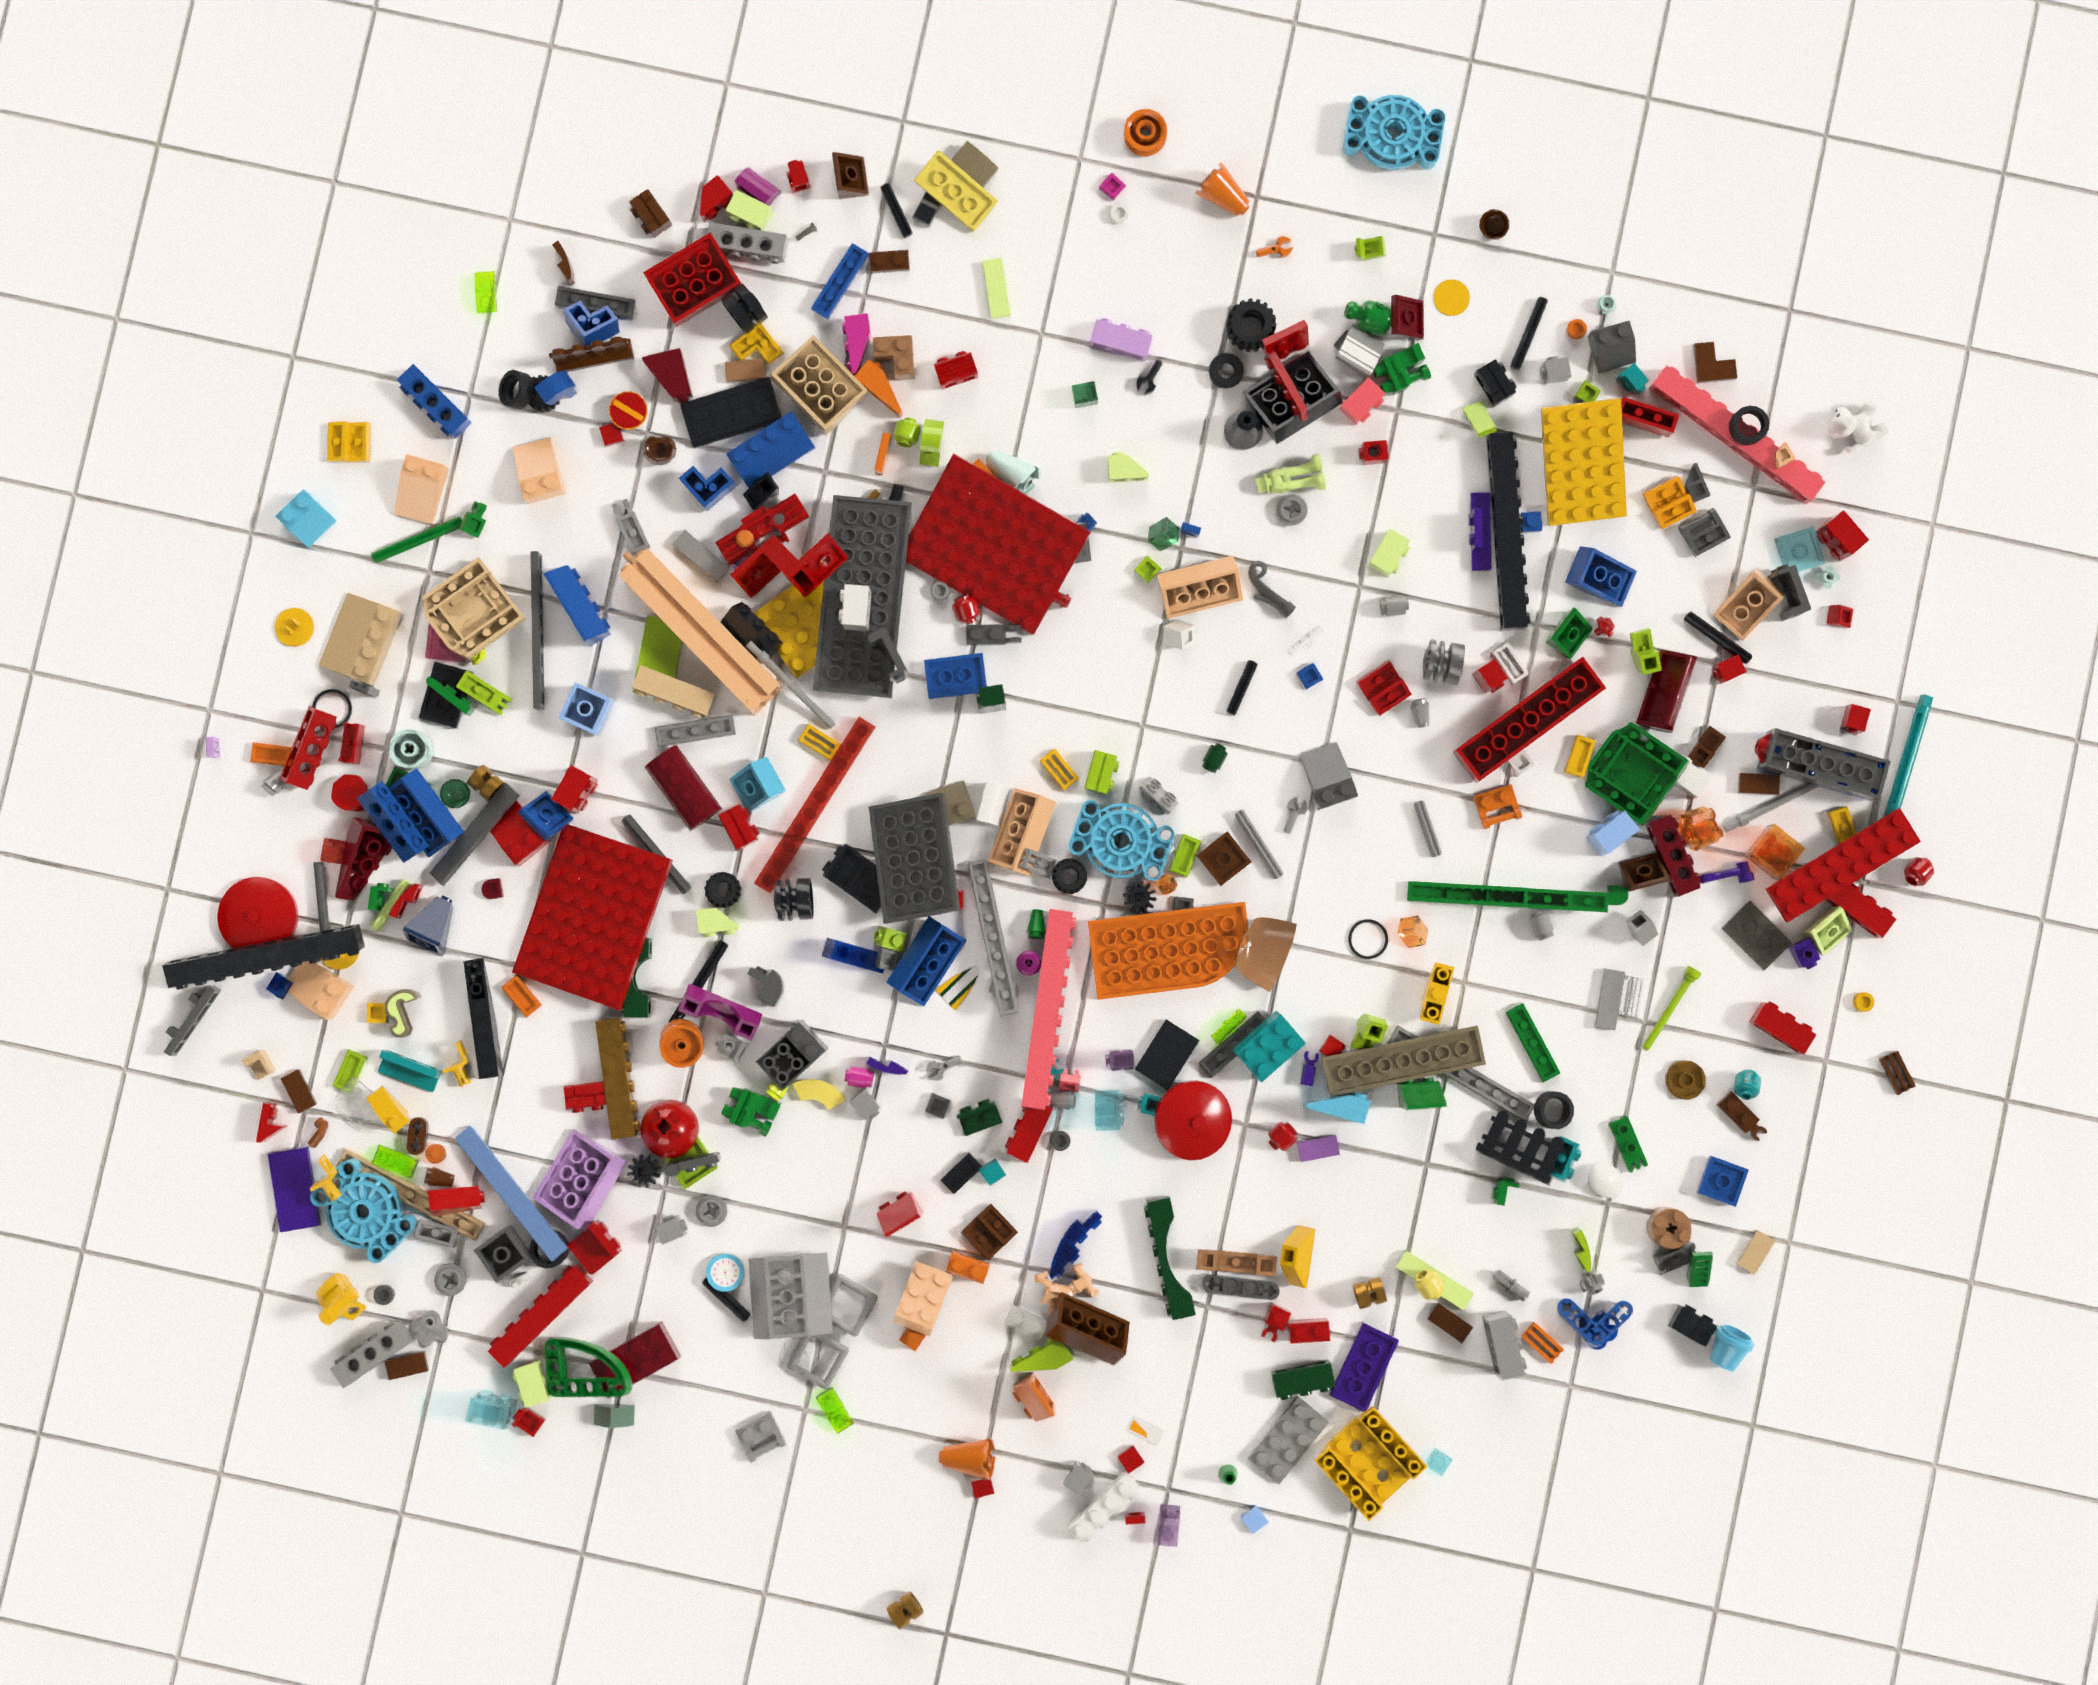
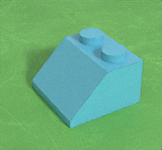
M305 489L297 494L275 516L308 548L337 521Z
M767 756L748 764L729 779L749 813L786 791Z

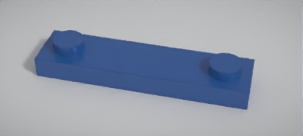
M854 243L850 245L812 305V311L827 320L830 318L868 258L869 253Z

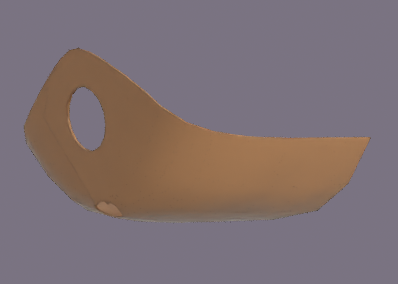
M1268 917L1254 919L1241 941L1235 964L1237 970L1244 977L1270 992L1281 973L1290 951L1297 923ZM1247 937L1246 946L1244 945V947L1242 948L1243 942ZM1251 941L1252 945L1248 948V943Z

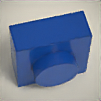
M1541 511L1520 513L1523 518L1521 533L1542 532Z

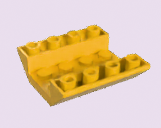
M1374 1406L1350 1421L1324 1446L1314 1460L1368 1521L1384 1508L1382 1504L1410 1478L1415 1480L1428 1468L1424 1461ZM1354 1440L1361 1442V1447L1356 1451L1350 1449V1443ZM1381 1470L1388 1472V1477L1383 1481L1377 1479V1473Z

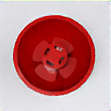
M672 1099L662 1100L652 1105L645 1112L640 1125L641 1138L646 1148L654 1155L667 1159L677 1158L687 1153L695 1144L699 1133V1123L695 1112L684 1102Z

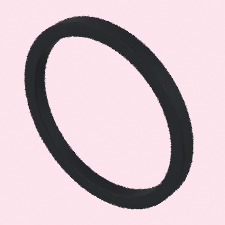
M336 689L324 690L316 696L312 707L316 708L319 698L329 692L339 693L347 700L348 714L344 721L335 726V728H339L351 717V701L342 691Z
M1361 920L1349 932V946L1358 957L1364 959L1376 958L1387 948V931L1381 923L1375 920ZM1365 922L1378 925L1385 935L1384 947L1373 956L1359 954L1354 949L1351 941L1354 929Z

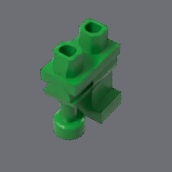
M1419 342L1410 348L1383 358L1381 363L1376 365L1373 370L1376 378L1386 376L1387 382L1380 384V388L1385 392V395L1391 393L1393 395L1399 394L1407 390L1410 384L1419 379L1423 381L1431 379V372L1426 364L1419 366L1418 371L1409 374L1407 370L1422 364L1426 359Z
M733 1087L729 1097L737 1100L738 1103L735 1108L725 1104L721 1114L730 1119L729 1122L740 1127L749 1126L760 1130V1135L767 1137L772 1122L765 1120L762 1123L755 1119L754 1116L758 1113L774 1120L782 1103L747 1088Z

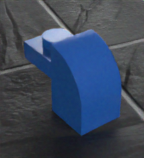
M565 370L550 375L534 387L545 404L554 405L564 396L572 398L577 394L574 389L576 385Z

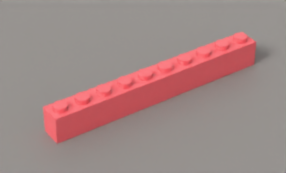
M1667 365L1649 387L1650 390L1805 504L1811 502L1826 483L1819 473L1810 471L1801 460H1793L1777 469L1774 458L1779 447L1775 445V442L1770 437L1765 436L1752 445H1742L1736 442L1729 431V421L1735 413L1727 410V406L1724 403L1716 402L1712 399L1709 392L1697 388L1691 379H1685L1681 376L1676 368ZM1740 417L1738 428L1743 435L1752 437L1758 434L1759 430L1755 426L1746 424L1743 418Z
M1049 909L1021 1104L1023 1108L1045 1111L1046 1106L1050 1107L1051 1095L1047 1094L1048 1086H1053L1054 1075L1050 1074L1051 1066L1055 1067L1057 1055H1053L1054 1047H1058L1060 1035H1056V1029L1061 1027L1062 1015H1059V1008H1064L1065 996H1062L1061 993L1062 988L1067 986L1068 976H1064L1065 968L1069 969L1071 957L1067 956V951L1072 949L1073 937H1070V930H1075L1076 918L1072 917L1073 912Z

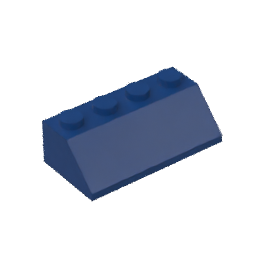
M790 411L726 455L747 487L750 488L766 472H769L771 477L815 449V446L794 413Z
M565 565L544 573V576L584 642L593 646L611 635L608 630L611 626L606 618L602 619L599 612L601 610L595 601L591 602L588 597L591 593L585 584L581 585L578 579L581 577L575 568L572 569L570 566Z
M417 768L388 788L429 845L423 850L428 858L464 833L459 823Z
M929 916L886 983L920 1005L925 1006L967 940Z

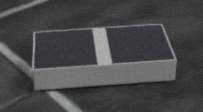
M925 192L912 219L930 228L942 205Z

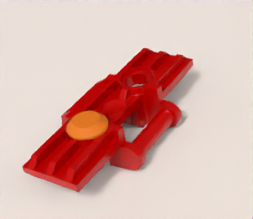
M796 493L772 508L766 510L762 506L742 518V525L719 539L715 544L728 565L731 566L758 549L756 544L760 541L759 539L772 531L773 533L778 530L782 535L778 536L777 539L781 543L789 542L790 540L785 532L810 516ZM782 514L785 517L782 524L774 523L775 515Z

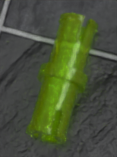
M1238 1008L1227 1020L1224 1019L1222 1021L1223 1024L1210 1036L1220 1045L1231 1032L1234 1033L1236 1031L1235 1028L1247 1016Z

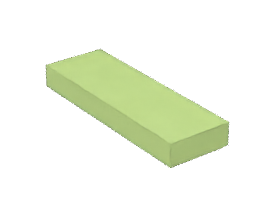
M1002 258L982 260L991 319L1010 317Z

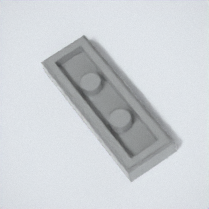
M686 530L672 543L674 547L717 583L730 569Z
M1604 968L1594 1027L1616 1030L1625 972Z

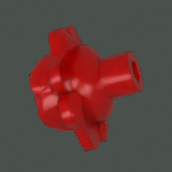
M1600 616L1596 619L1598 627L1594 629V633L1597 636L1603 633L1611 637L1614 634L1613 630L1615 627L1611 618Z

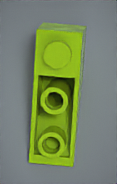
M1050 1338L1046 1341L1047 1345L1041 1348L1039 1346L1034 1347L1028 1351L1029 1355L1026 1357L1019 1356L1013 1359L1009 1369L1011 1372L1056 1370L1074 1359L1067 1345Z

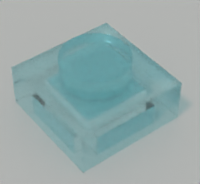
M1434 1448L1425 1464L1428 1468L1443 1476L1453 1459L1439 1449Z

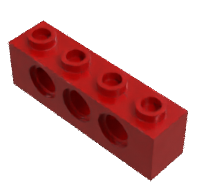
M308 706L279 778L280 780L308 790L309 786L314 782L316 768L321 764L322 753L329 744L328 738L336 726L337 716ZM317 726H320V731H319V733H318V734H315V733H314L315 728H316ZM312 744V751L307 753L308 746ZM305 763V769L300 771L301 764Z

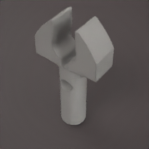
M1298 797L1291 799L1287 804L1291 813L1284 832L1288 834L1291 833L1298 815L1301 813L1306 814L1308 809L1306 801L1303 800L1301 808L1297 809V811L1295 810V802Z
M958 1055L942 1064L936 1063L935 1060L930 1062L926 1072L932 1068H939L940 1070L937 1075L929 1079L936 1081L943 1079L944 1071L961 1063L962 1058Z

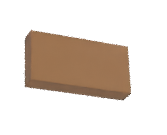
M764 358L725 362L727 383L766 378Z

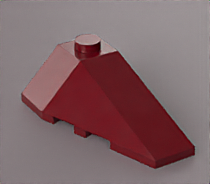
M353 817L346 835L335 893L336 898L354 901L368 883V878L374 870L377 871L380 867V861L385 855L388 856L392 850L389 842L371 820Z

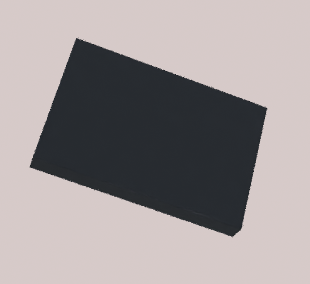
M434 661L430 677L436 679L445 687L447 684L457 691L455 695L460 699L462 697L467 698V693L456 687L466 670ZM428 685L418 718L458 729L462 711Z
M1166 1019L1138 1062L1135 1070L1166 1090H1169L1200 1040Z

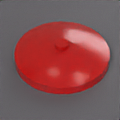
M250 877L235 883L223 895L217 912L218 927L222 937L232 948L293 937L297 928L298 907L291 892L278 881L265 877Z
M1198 1080L1184 1081L1171 1087L1160 1099L1154 1115V1128L1159 1142L1169 1153L1184 1160H1201L1216 1153L1226 1142L1232 1126V1112L1224 1094L1213 1085Z

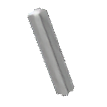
M1424 800L1415 802L1414 808L1431 856L1442 855V850Z

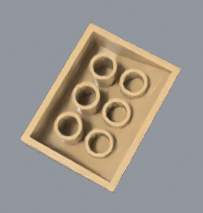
M814 335L771 373L772 382L825 436L840 424L868 392L855 376Z
M347 592L319 666L374 686L403 613Z

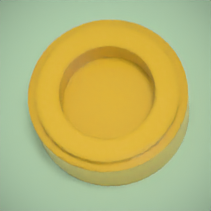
M1867 992L1857 993L1853 998V1006L1857 1011L1868 1012L1874 1007V998Z

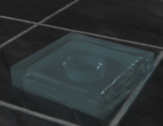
M1814 526L1774 539L1782 565L1788 564L1789 567L1796 565L1798 573L1826 564Z

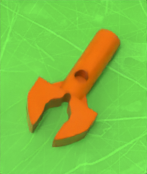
M1285 236L1277 237L1275 245L1256 250L1257 257L1278 253L1281 254L1282 258L1288 257L1293 247L1284 249L1281 246L1282 244L1291 243V239Z

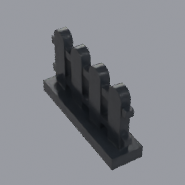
M1506 1111L1498 1112L1496 1117L1492 1115L1490 1120L1493 1121V1124L1487 1135L1483 1133L1482 1139H1484V1143L1478 1142L1475 1148L1476 1152L1550 1186L1553 1180L1550 1173L1556 1172L1557 1168L1554 1165L1559 1154L1564 1155L1566 1151L1563 1149V1139L1561 1137H1554L1551 1143L1544 1140L1546 1133L1542 1128L1535 1129L1533 1134L1526 1131L1527 1123L1522 1119L1517 1120L1515 1125L1508 1123L1509 1115ZM1506 1127L1512 1131L1506 1143H1503L1499 1139ZM1523 1136L1530 1139L1524 1152L1517 1150ZM1541 1145L1548 1147V1150L1541 1161L1535 1157ZM1495 1147L1503 1148L1502 1152L1494 1150ZM1514 1154L1521 1157L1520 1161L1513 1159ZM1533 1163L1540 1166L1538 1170L1531 1167Z

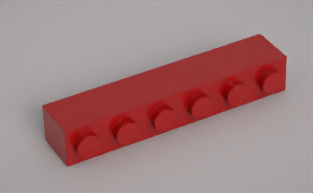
M578 1264L573 1267L569 1265L561 1273L563 1277L559 1281L555 1279L547 1287L549 1291L544 1296L540 1294L533 1300L535 1305L530 1310L525 1308L518 1315L520 1319L515 1324L511 1322L504 1329L506 1333L501 1338L497 1336L489 1344L491 1348L487 1352L503 1368L507 1367L593 1282Z

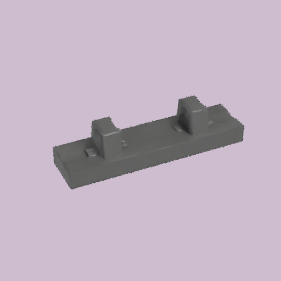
M208 986L202 996L197 993L190 995L188 1000L195 1004V1006L179 1029L169 1026L165 1033L171 1036L172 1040L164 1050V1053L169 1056H177L221 992V989L216 986Z

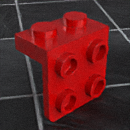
M599 1220L594 1221L588 1226L587 1231L584 1230L568 1244V1248L591 1275L595 1274L623 1251L620 1248V1242L615 1237L612 1238L608 1233V1227Z

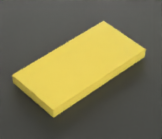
M937 150L913 180L973 232L999 202L939 150Z

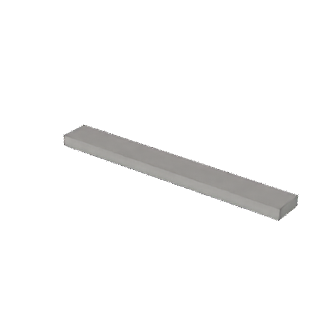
M987 859L969 862L968 868L999 1015L1003 1017L1017 1014L1020 1012Z
M1397 1025L1387 1042L1393 1043L1417 1038L1418 1036ZM1473 1068L1443 1073V1075L1524 1121L1528 1120L1534 1109V1103Z

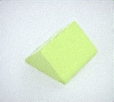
M1837 906L1831 907L1802 933L1806 938H1812L1814 947L1824 956L1853 930L1843 908Z

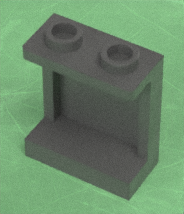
M1785 564L1771 571L1772 574L1768 578L1770 580L1779 578L1790 607L1789 610L1780 614L1782 621L1812 610L1796 565L1789 567L1788 564Z
M883 627L868 635L867 637L873 648L882 643L885 644L897 667L896 671L888 674L891 683L896 682L898 684L907 679L908 670L886 628Z

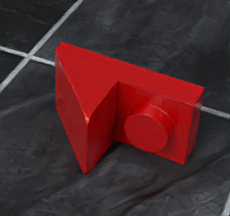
M265 1102L262 1104L256 1143L266 1142L288 1126L273 1123L278 1113L276 1103Z

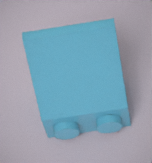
M1353 1092L1352 1095L1344 1094L1304 1102L1303 1107L1365 1124L1371 1101L1366 1099L1367 1095Z

